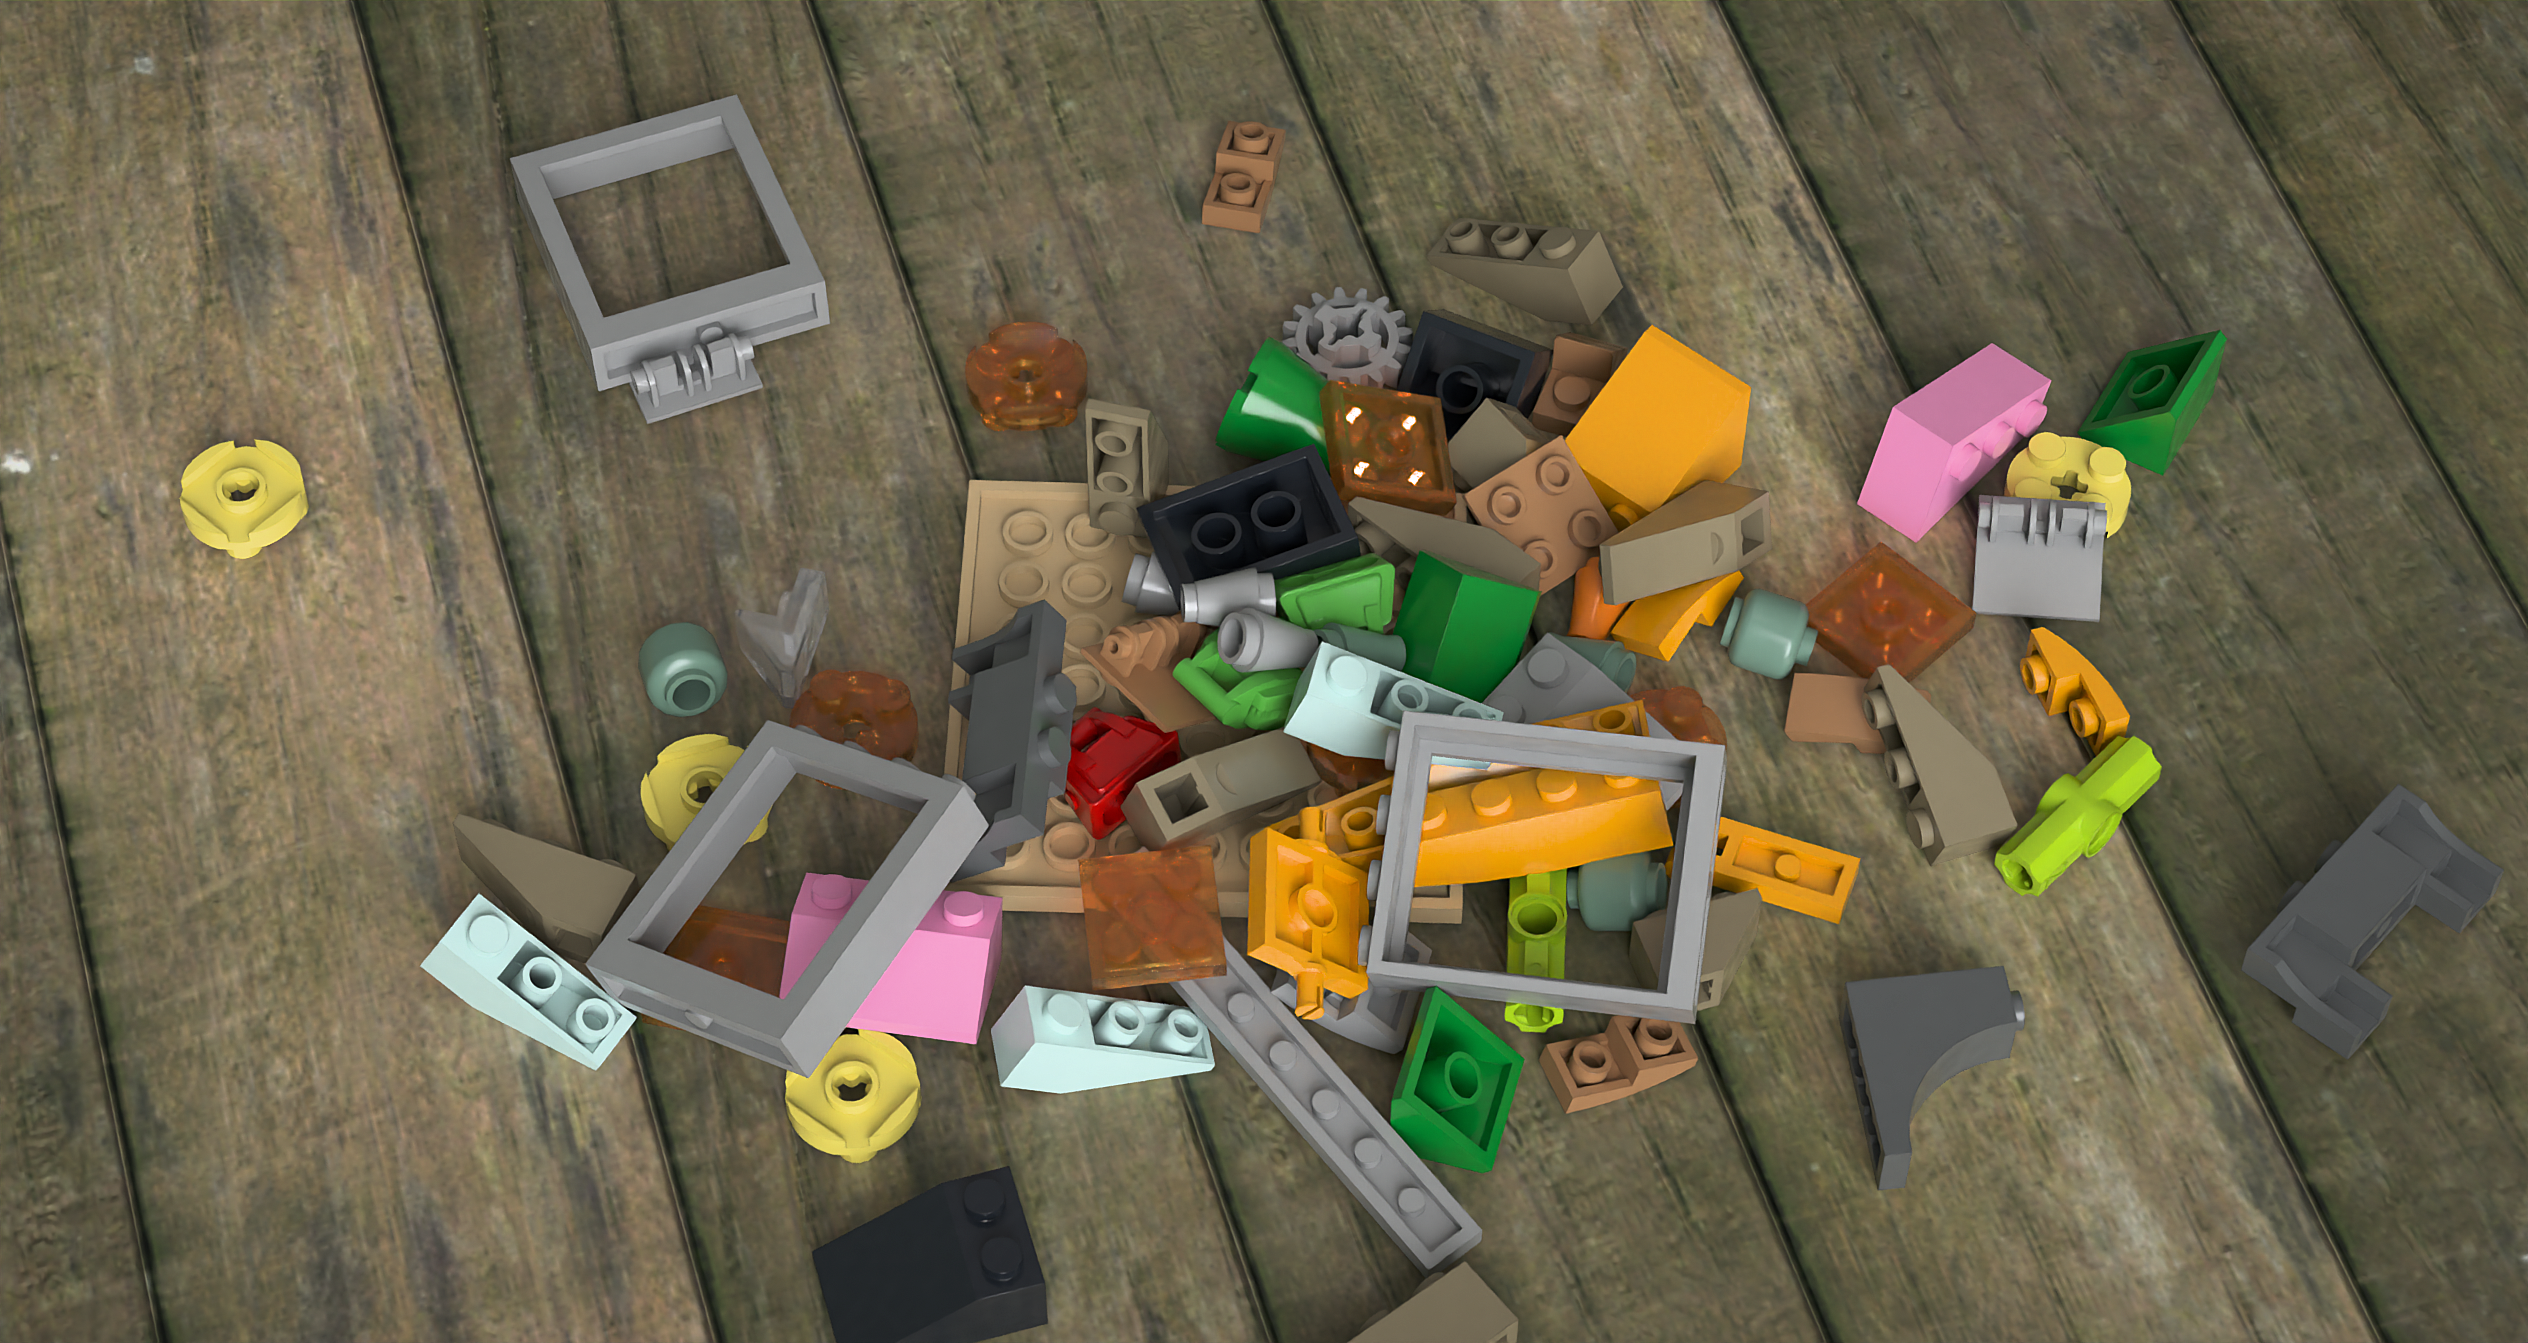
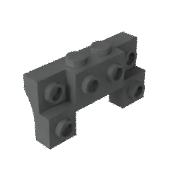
M1045 599L1018 608L1013 619L995 634L953 649L952 660L970 675L969 685L950 691L948 703L969 720L962 781L977 794L974 802L989 824V827L950 880L951 883L1005 866L1007 847L1044 835L1047 801L1049 798L1065 793L1068 763L1071 759L1070 741L1073 712L1077 703L1076 686L1067 675L1061 673L1067 620Z
M2397 784L2344 843L2335 839L2328 845L2315 865L2314 872L2316 874L2307 884L2298 880L2288 889L2277 907L2276 913L2278 916L2247 948L2241 971L2296 1007L2292 1023L2347 1060L2386 1017L2393 997L2356 972L2360 965L2414 905H2417L2460 934L2496 893L2504 869L2457 838L2437 818L2426 801L2400 784Z

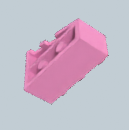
M1993 343L1983 348L1892 408L1857 505L1917 543L2019 441L2035 433L2047 413V406L2043 404L2052 380Z

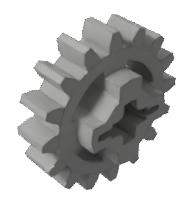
M1335 287L1334 299L1326 300L1316 292L1311 294V309L1298 304L1293 307V321H1284L1282 342L1345 395H1348L1357 405L1360 403V394L1368 392L1371 397L1378 401L1383 398V384L1394 388L1398 387L1412 346L1413 331L1412 328L1405 327V313L1403 310L1389 313V298L1383 296L1372 303L1367 301V289L1360 288L1355 297L1351 298L1346 297L1342 287ZM1381 339L1385 343L1386 349L1381 347ZM1308 343L1313 345V354L1307 346Z

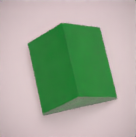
M2221 330L2129 351L2077 432L2081 439L2091 441L2102 447L2116 449L2124 456L2125 460L2163 476L2214 393L2227 338Z
M1424 549L1419 550L1392 634L1399 635L1403 639L1406 648V661L1401 672L1482 703L1518 665L1542 591Z
M1437 986L1427 988L1391 1100L1390 1126L1418 1158L1478 1173L1492 1171L1525 1059Z

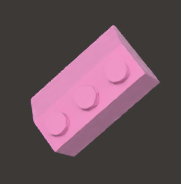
M806 872L791 915L779 998L785 999L866 887L869 880L846 878L836 874L822 875ZM943 890L846 1027L976 1044L1001 962L1003 898L977 895L968 891L954 892Z

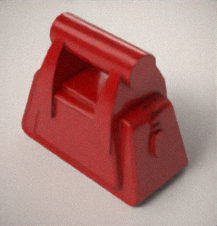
M1097 707L1091 708L1072 724L1070 741L1071 759L1068 763L1064 797L1090 835L1097 840L1105 838L1126 820L1120 807L1134 785L1181 762L1178 731L1164 733L1154 722L1130 715L1120 717L1113 713L1103 712Z

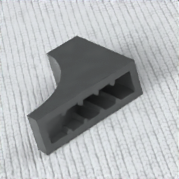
M2004 966L1845 982L1839 1022L1878 1190L1905 1188L1912 1156L1910 1124L1924 1101L1938 1087L1960 1072L1990 1061L2010 1058L2015 1033L2024 1029L2025 1012L2020 992L2018 990L2010 991Z

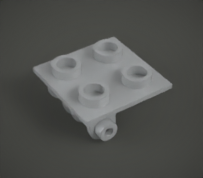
M731 333L725 339L706 344L708 360H706L700 344L693 345L694 364L691 365L688 364L682 349L675 351L676 364L672 355L651 362L647 360L641 361L640 369L630 371L632 382H629V385L646 423L650 424L763 388V384L751 361L754 358V351L749 337L745 335L737 338L734 333Z
M1979 495L1972 614L2099 622L2103 543L2107 524L2106 503Z

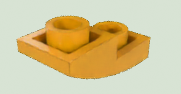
M1738 570L1709 580L1636 599L1610 633L1616 641L1624 644L1625 649L1669 662L1695 622L1712 627L1744 577Z
M2044 627L2032 629L2026 656L2020 661V672L2026 690L2031 695L2037 694L2047 715L2052 716L2069 711L2074 731L2080 738L2086 737L2095 756L2103 751L2118 735L2125 738L2130 715L2107 680L2081 653L2062 638Z

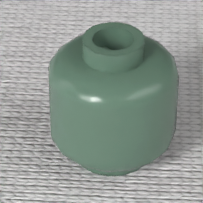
M1756 588L1751 590L1745 599L1735 597L1720 645L1729 647L1728 658L1731 664L1736 667L1781 680L1790 674L1794 663L1807 666L1818 630L1807 627L1809 611L1804 603Z
M688 622L671 623L657 629L645 639L639 651L638 669L649 699L656 708L667 715L688 717L709 710L721 699L727 688L728 672L716 640L710 632L700 625Z
M1650 851L1632 853L1580 865L1579 869H1571L1568 873L1567 900L1569 907L1580 910V915L1590 930L1632 931L1633 922L1643 920L1647 915L1666 908L1667 875L1663 863L1654 861Z

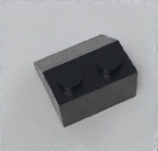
M1445 309L1423 311L1384 427L1444 449L1486 398L1515 406L1528 420L1535 408L1553 355V349Z

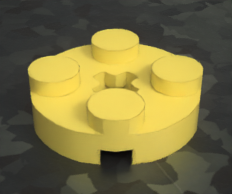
M2044 432L2033 436L2029 441L2028 447L2019 452L2011 462L2008 469L2004 496L2106 503V532H2108V538L2119 530L2125 520L2131 497V482L2125 471L2126 460L2118 450L2102 447L2081 438L2060 437L2054 433ZM2057 486H2071L2080 492H2075L2071 499H2065L2060 497V488Z
M254 439L256 447L244 446L239 448L235 447L234 440L219 443L193 459L185 469L181 479L183 490L179 499L188 529L203 543L217 549H226L227 553L234 558L245 559L253 557L260 552L262 547L278 541L297 525L299 520L307 514L309 508L299 463L289 451L270 441ZM253 489L256 490L254 496L248 500L233 501L231 493L236 490L242 493H248Z
M702 734L676 741L667 746L657 756L658 764L651 770L648 777L647 773H645L641 782V800L645 820L652 833L666 843L669 851L705 804L694 801L698 798V789L710 786L711 791L714 792L745 751L740 747L729 745L728 737L716 734ZM771 808L744 844L756 841L766 833L768 828L767 818Z
M858 1029V1034L841 1035L809 1078L788 1070L786 1073L785 1103L789 1120L795 1131L803 1140L816 1149L832 1155H841L843 1159L851 1163L869 1161L876 1155L878 1150L885 1149L898 1141L914 1123L921 1106V1087L912 1054L899 1040L885 1032ZM860 1082L867 1084L864 1098L857 1101H844L841 1099V1092L838 1087L842 1084L851 1088L857 1086Z

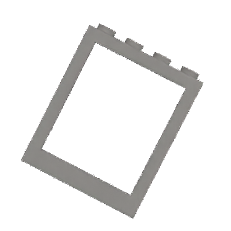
M737 94L510 158L518 202L598 391L632 382L630 371L640 369L641 361L647 360L651 362L672 355L676 364V350L682 349L688 364H694L692 346L700 344L706 360H708L706 344L725 339L731 333H734L737 338L747 335L752 346L830 324L825 280ZM734 148L788 264L604 318L553 199Z
M1403 711L1401 730H1390L1386 747V770L1395 771L1392 794L1380 796L1377 810V835H1386L1382 860L1371 861L1368 874L1367 899L1376 900L1373 926H1362L1358 945V965L1367 966L1366 973L1374 987L1425 992L1427 988L1437 986L1445 994L1451 996L1695 1024L1727 770L1725 745ZM1432 756L1683 783L1657 990L1404 961Z
M767 720L585 965L607 994L622 1006L809 1078L985 833L989 824L974 802L976 798L974 791L965 782L953 775L943 774L940 778L920 771L905 759L895 757L892 761L871 755L865 748L854 742L845 741L842 745L822 738L817 732L806 726L797 725L794 729ZM796 773L918 814L785 999L663 954Z

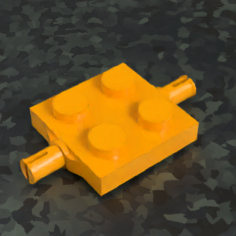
M1306 807L1299 811V839H1293L1269 827L1250 837L1247 955L1280 968L1292 975L1295 981H1297L1295 1014L1298 1017L1302 1015V1019L1313 1020L1324 1015V988L1349 999L1368 990L1367 966L1358 965V945L1362 926H1369V900L1367 899L1369 873L1344 862L1329 849L1326 844L1327 812L1324 809L1320 811L1319 807Z

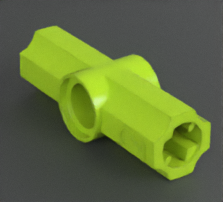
M2118 735L2078 775L2074 777L2070 773H2066L2057 779L2042 797L2034 817L1996 853L1994 865L2004 877L2005 884L2021 896L2032 894L2038 897L2081 854L2090 858L2098 853L2115 833L2122 819V814L2159 779L2162 766L2155 759L2152 748L2134 735L2130 738Z
M1567 868L1547 873L1527 874V876L1509 878L1506 973L1565 979L1568 919L1566 911ZM1505 1002V1021L1514 1023L1522 1032L1545 1033L1549 1027L1563 1022L1564 1009Z

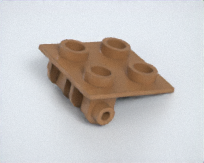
M1562 435L1462 495L1479 526L1494 529L1541 564L1539 591H1542L1541 595L1576 574L1580 568L1586 566L1590 558L1600 557V544L1619 533Z
M1181 611L1170 618L1158 616L1142 620L1132 626H1116L1110 631L1103 643L1081 649L1080 653L1099 670L1101 677L1108 684L1118 688L1142 711L1147 721L1154 722L1164 733L1217 719L1173 677V670L1179 662L1185 658L1193 659L1195 657V653L1207 633V625L1196 624V622L1183 623Z

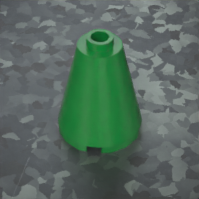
M1268 337L1247 370L1250 374L1241 390L1237 389L1217 433L1215 439L1217 443L1215 445L1226 452L1267 461L1315 444L1330 478L1361 485L1367 475L1377 480L1394 448L1384 442L1388 430L1282 341L1279 342Z

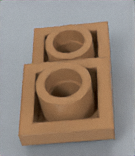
M1228 121L1216 152L1215 174L1203 203L1202 224L1260 233L1276 181L1286 130L1266 127L1262 123L1253 121L1242 123Z
M1794 673L1784 732L1792 741L1853 743L1860 753L1884 754L1887 751L1879 729L1873 730L1869 726L1863 712L1862 694L1869 679L1841 675ZM1915 688L1929 703L1931 702V694L1927 690Z
M1622 1015L1611 1018L1605 1033L1546 1044L1539 1058V1062L1565 1114L1609 1103L1655 1086L1694 1067L1698 1060V1056L1680 1022Z

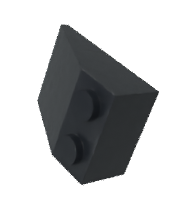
M1315 444L1136 508L1138 517L1179 610H1181V584L1194 583L1195 581L1252 567L1256 568L1257 573H1272L1273 579L1278 580L1361 556L1358 536Z
M1010 1166L943 1182L812 1251L814 1266L836 1343H976L1048 1324L1045 1280Z

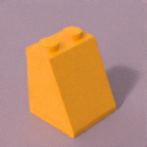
M1651 325L1643 333L1565 439L1566 444L1618 532L1636 523L1704 480L1724 483L1742 463L1751 387L1654 325Z

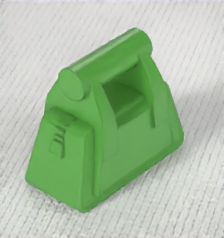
M1370 553L1274 580L1276 612L1280 617L1279 619L1301 626L1304 629H1322L1326 624L1333 622L1384 634L1383 626L1388 624L1392 618L1395 567L1376 553Z
M1220 627L1205 638L1200 650H1197L1193 659H1183L1173 670V677L1222 724L1235 729L1250 727L1256 730L1271 731L1285 726L1298 679L1303 673L1299 667L1254 672L1236 671L1231 664L1223 662L1219 655L1217 641Z

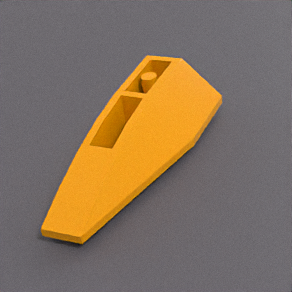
M1643 700L1532 723L1533 725L1651 737ZM1490 763L1487 770L1431 764L1414 887L1478 883L1527 876V874H1541L1580 866L1593 861L1674 846L1661 781L1638 779L1631 776L1601 775L1500 763ZM1394 776L1317 806L1320 808V811L1324 809L1327 812L1326 844L1329 849L1344 862L1368 873L1371 861L1382 860L1386 835H1377V810L1380 796L1392 794ZM1299 814L1267 827L1293 839H1299Z

